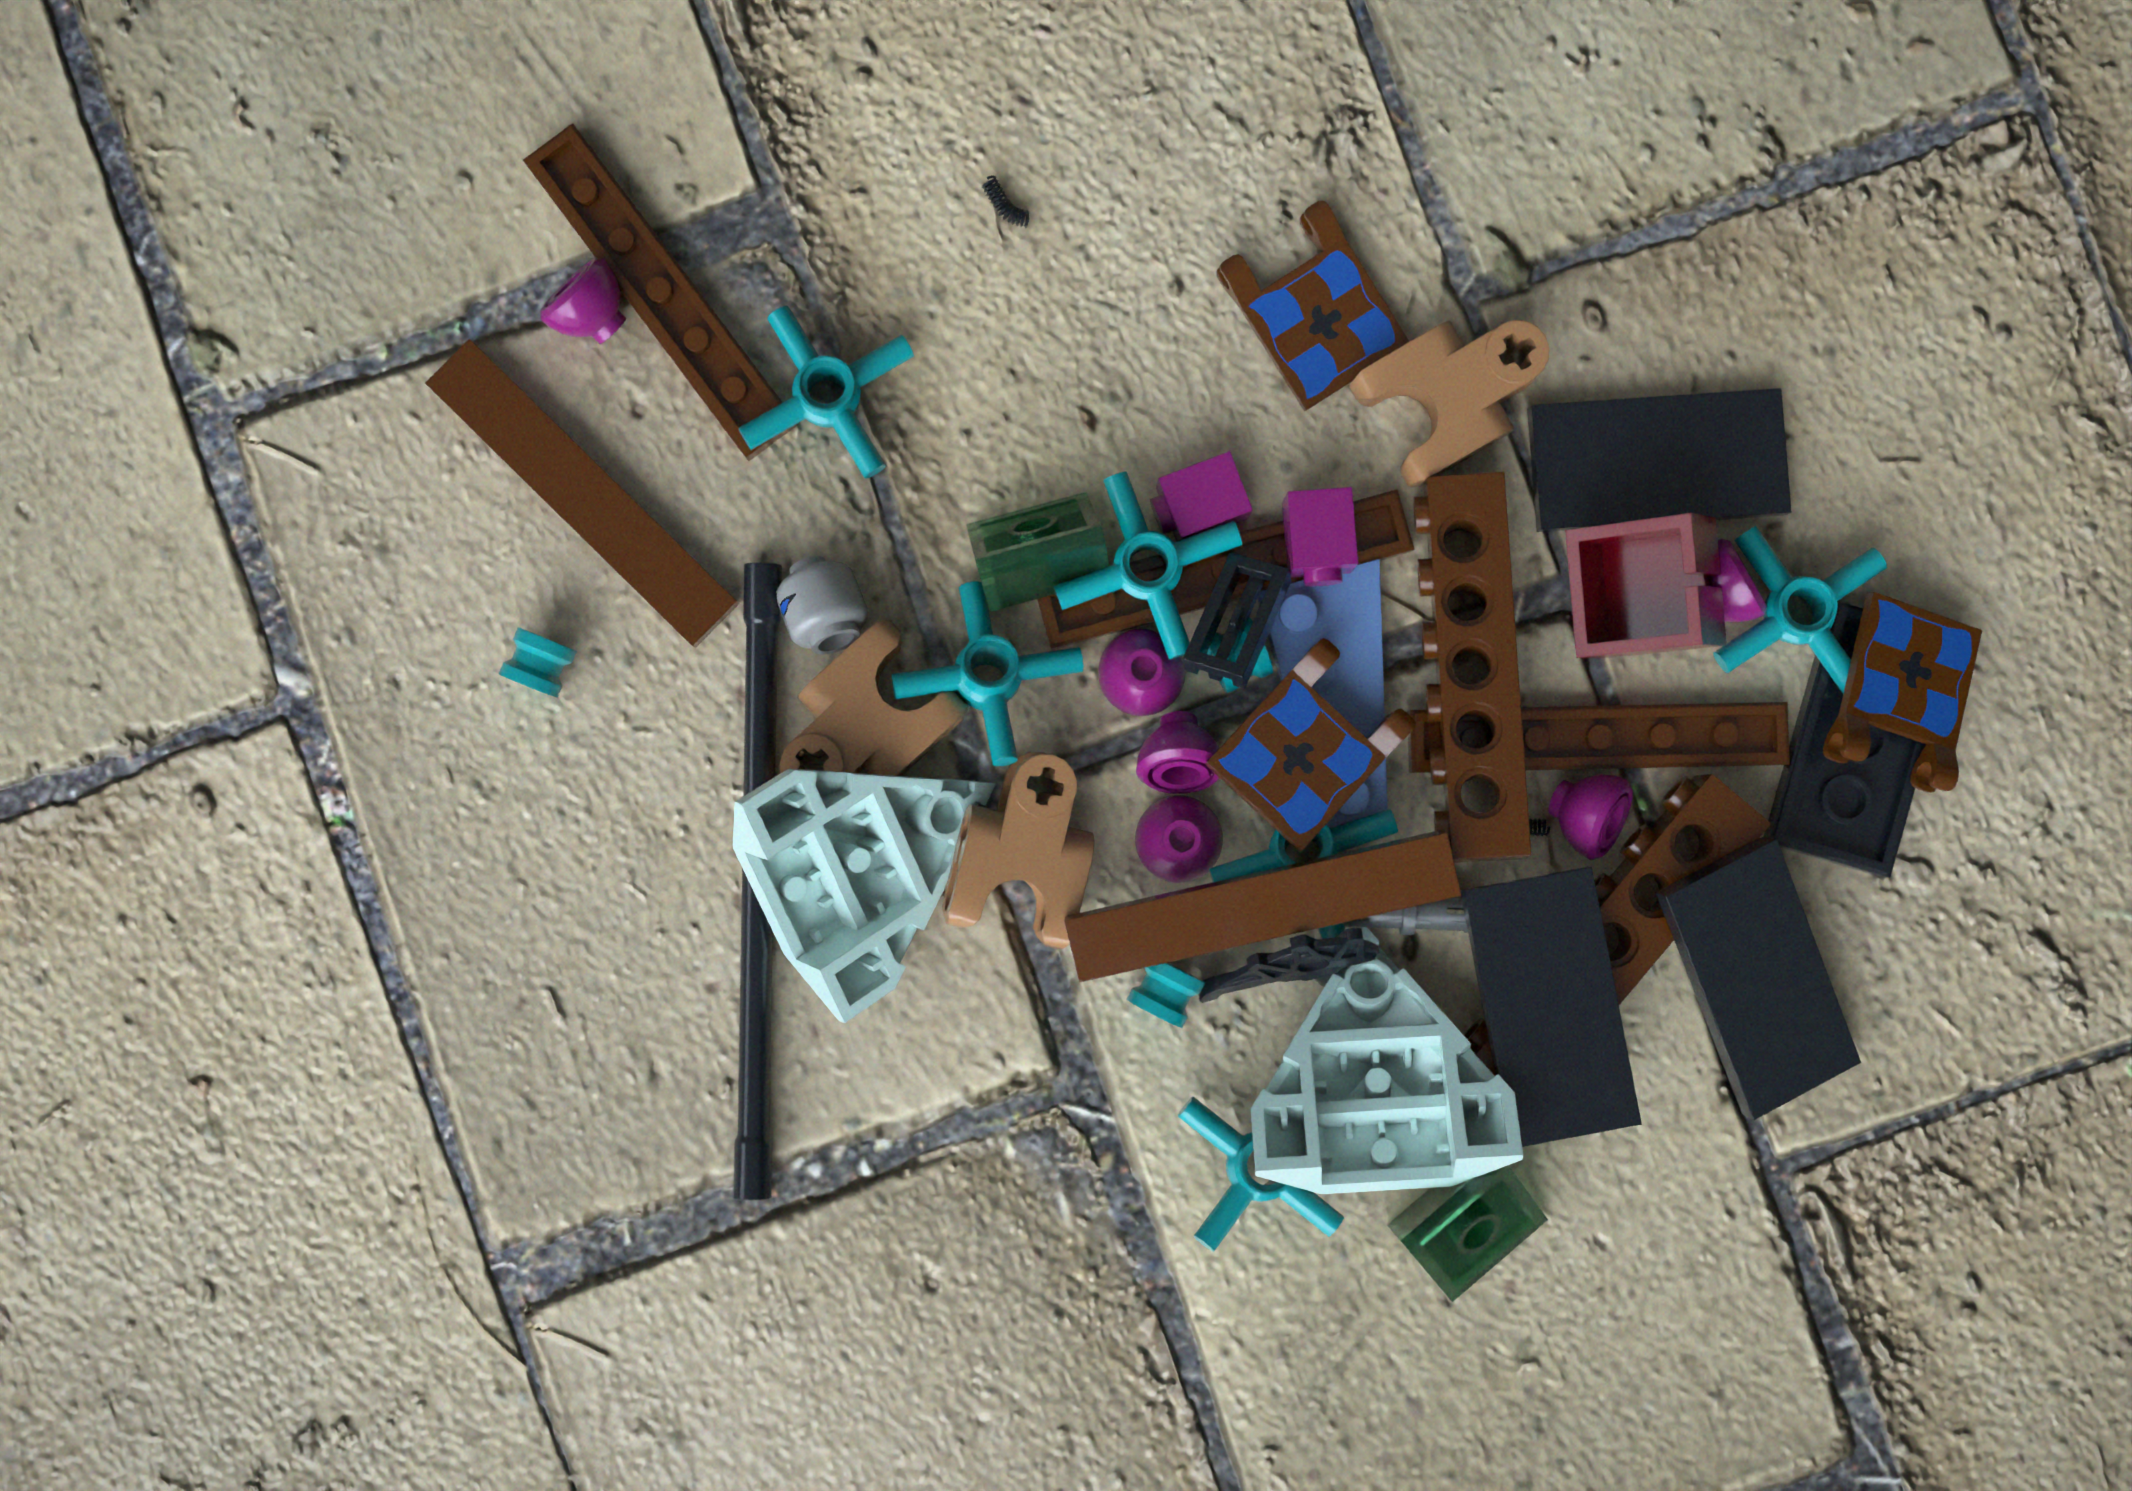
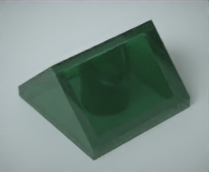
M1087 492L966 524L990 612L1056 594L1055 585L1109 566L1102 525Z
M1507 1165L1451 1187L1430 1188L1387 1226L1447 1297L1454 1302L1548 1219L1510 1166Z

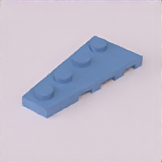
M1380 559L1359 564L1351 573L1342 574L1343 582L1340 584L1310 587L1304 585V580L1291 583L1268 635L1280 681L1320 639H1328L1338 648L1340 657L1314 683L1312 688L1366 738L1370 736L1385 718ZM1266 591L1260 592L1257 598L1259 606L1263 600ZM1386 758L1326 824L1329 828L1388 809Z

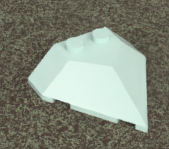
M789 768L735 801L733 849L784 955L839 1021L846 1023L896 988L906 966L900 964L917 928L925 929L947 885L965 811L970 804L985 806L996 783Z
M1361 927L1363 939L1378 945L1380 953L1377 954L1375 960L1357 965H1349L1341 969L1337 974H1332L1285 1051L1283 1062L1266 1089H1262L1251 1107L1255 1176L1319 1194L1451 1187L1522 1160L1523 1150L1515 1092L1499 1074L1494 1076L1470 1049L1471 1043L1407 971L1404 968L1400 970L1379 947V940L1367 927Z

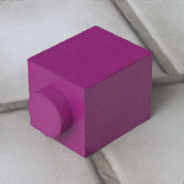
M1230 451L1158 478L1156 490L1159 496L1150 499L1155 519L1162 534L1173 531L1176 542L1232 521L1236 524L1245 521L1253 511Z
M1352 487L1288 491L1282 502L1286 562L1291 578L1304 577V585L1310 587L1342 583V574L1351 573L1358 565Z

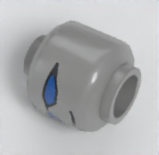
M822 556L807 557L793 564L789 569L790 575L781 582L776 591L777 603L792 641L803 648H811L814 653L822 655L835 653L849 647L860 637L859 631L868 619L867 606L852 569L842 562L825 561V558Z

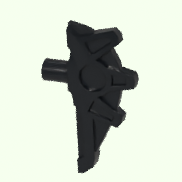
M1361 928L1345 929L1335 938L1315 939L1306 934L1289 938L1291 947L1274 953L1253 954L1246 959L1247 965L1235 971L1203 980L1205 985L1199 994V1001L1201 1003L1218 999L1222 994L1273 982L1309 981L1315 979L1321 986L1325 987L1332 974H1337L1341 969L1349 965H1357L1375 960L1377 954L1380 953L1378 945L1363 939Z

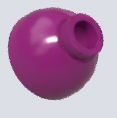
M594 258L567 279L542 306L540 320L551 329L563 335L571 337L592 336L599 344L609 339L624 324L627 318L619 311L620 289L618 280L606 260Z
M1720 538L1718 540L1721 575L1709 576L1708 582L1709 587L1722 588L1725 621L1745 622L1764 616L1767 605L1730 540Z
M1134 629L1118 635L1103 651L1098 667L1100 687L1108 701L1122 712L1135 716L1157 714L1172 705L1182 691L1186 675L1183 657L1180 656L1169 660L1159 632L1150 629Z
M1186 711L1169 712L1160 718V727L1151 732L1141 746L1137 757V777L1150 788L1164 793L1186 794L1204 790L1220 779L1205 765L1220 747L1206 729L1198 726L1197 717L1194 714Z
M1600 774L1588 776L1574 784L1563 780L1559 783L1551 797L1548 813L1558 818L1562 834L1569 845L1580 855L1592 861L1608 853L1618 839L1631 809L1633 790L1628 779L1616 775Z
M1174 795L1156 801L1143 813L1136 828L1135 844L1141 862L1153 875L1168 882L1185 883L1204 876L1209 872V868L1216 864L1222 850L1223 833L1217 816L1205 803L1193 797Z

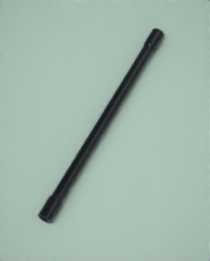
M775 563L744 564L743 619L746 624L743 796L775 777L778 625L781 621V611L777 603L776 591L782 582V565ZM743 868L738 1132L734 1142L733 1198L740 1200H763L772 1197V1139L769 1131L773 931Z

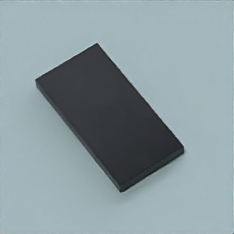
M1781 388L1531 405L1527 409L1536 532L1565 531L1687 513L1716 517V520L1785 516L1792 513Z
M1837 601V614L1830 631L1850 659H1852L1863 608ZM1815 655L1789 745L1790 765L1783 766L1768 819L1772 824L1765 831L1764 836L1777 839L1780 848L1878 877L1890 878L1915 792V788L1910 782L1912 769L1926 744L1869 725L1871 746L1868 757L1864 761L1855 762L1849 760L1847 763H1837L1826 758L1823 754L1824 742L1839 715L1843 693Z
M1765 835L1655 892L1743 1115L1754 1121L1861 1063L1777 839Z
M1582 867L1460 890L1495 1075L1499 1074L1515 1092L1522 1147L1642 1125L1592 867Z

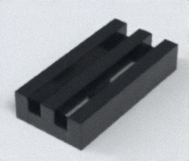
M1230 552L1184 654L1183 663L1185 671L1198 674L1199 670L1208 672L1210 679L1220 682L1223 677L1232 679L1234 686L1245 689L1291 584L1290 570ZM1241 574L1250 575L1216 655H1208V649ZM1265 580L1270 581L1237 660L1232 662L1230 660Z

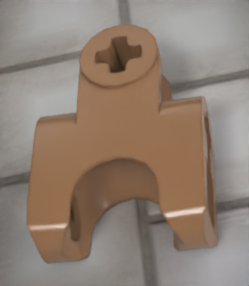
M1512 320L1501 324L1465 346L1451 321H1446L1361 370L1349 385V388L1357 401L1363 406L1373 407L1388 398L1409 396L1419 401L1426 408L1431 420V435L1424 444L1409 452L1400 466V473L1408 487H1420L1426 484L1427 477L1439 476L1515 430L1501 403L1525 390L1542 373L1549 360V344L1545 334L1536 325L1527 321ZM1506 349L1510 353L1521 350L1525 359L1520 365L1514 362L1505 366L1501 362L1500 357Z
M891 620L876 622L816 675L799 693L798 699L816 719L784 749L780 760V771L782 773L789 768L806 770L801 762L805 755L810 753L818 759L826 753L829 759L823 765L825 771L860 773L864 770L867 774L903 776L963 721L970 706L959 694L954 692L940 693L928 704L910 711L893 708L884 702L880 696L878 683L883 669L900 652L902 635L899 628Z
M1029 751L1017 756L1018 761L1008 766L1004 774L997 810L972 804L968 805L962 819L942 910L946 925L960 928L973 926L980 920L989 894L999 884L1010 880H1023L1033 889L1036 898V914L1033 929L1037 938L1046 947L1061 950L1070 944L1064 922L1065 916L1080 913L1094 853L1093 832L1068 827L1077 791V780L1073 769L1065 760L1055 755ZM1043 772L1045 778L1052 780V788L1050 792H1040L1036 800V792L1027 788V781L1029 776L1039 777Z

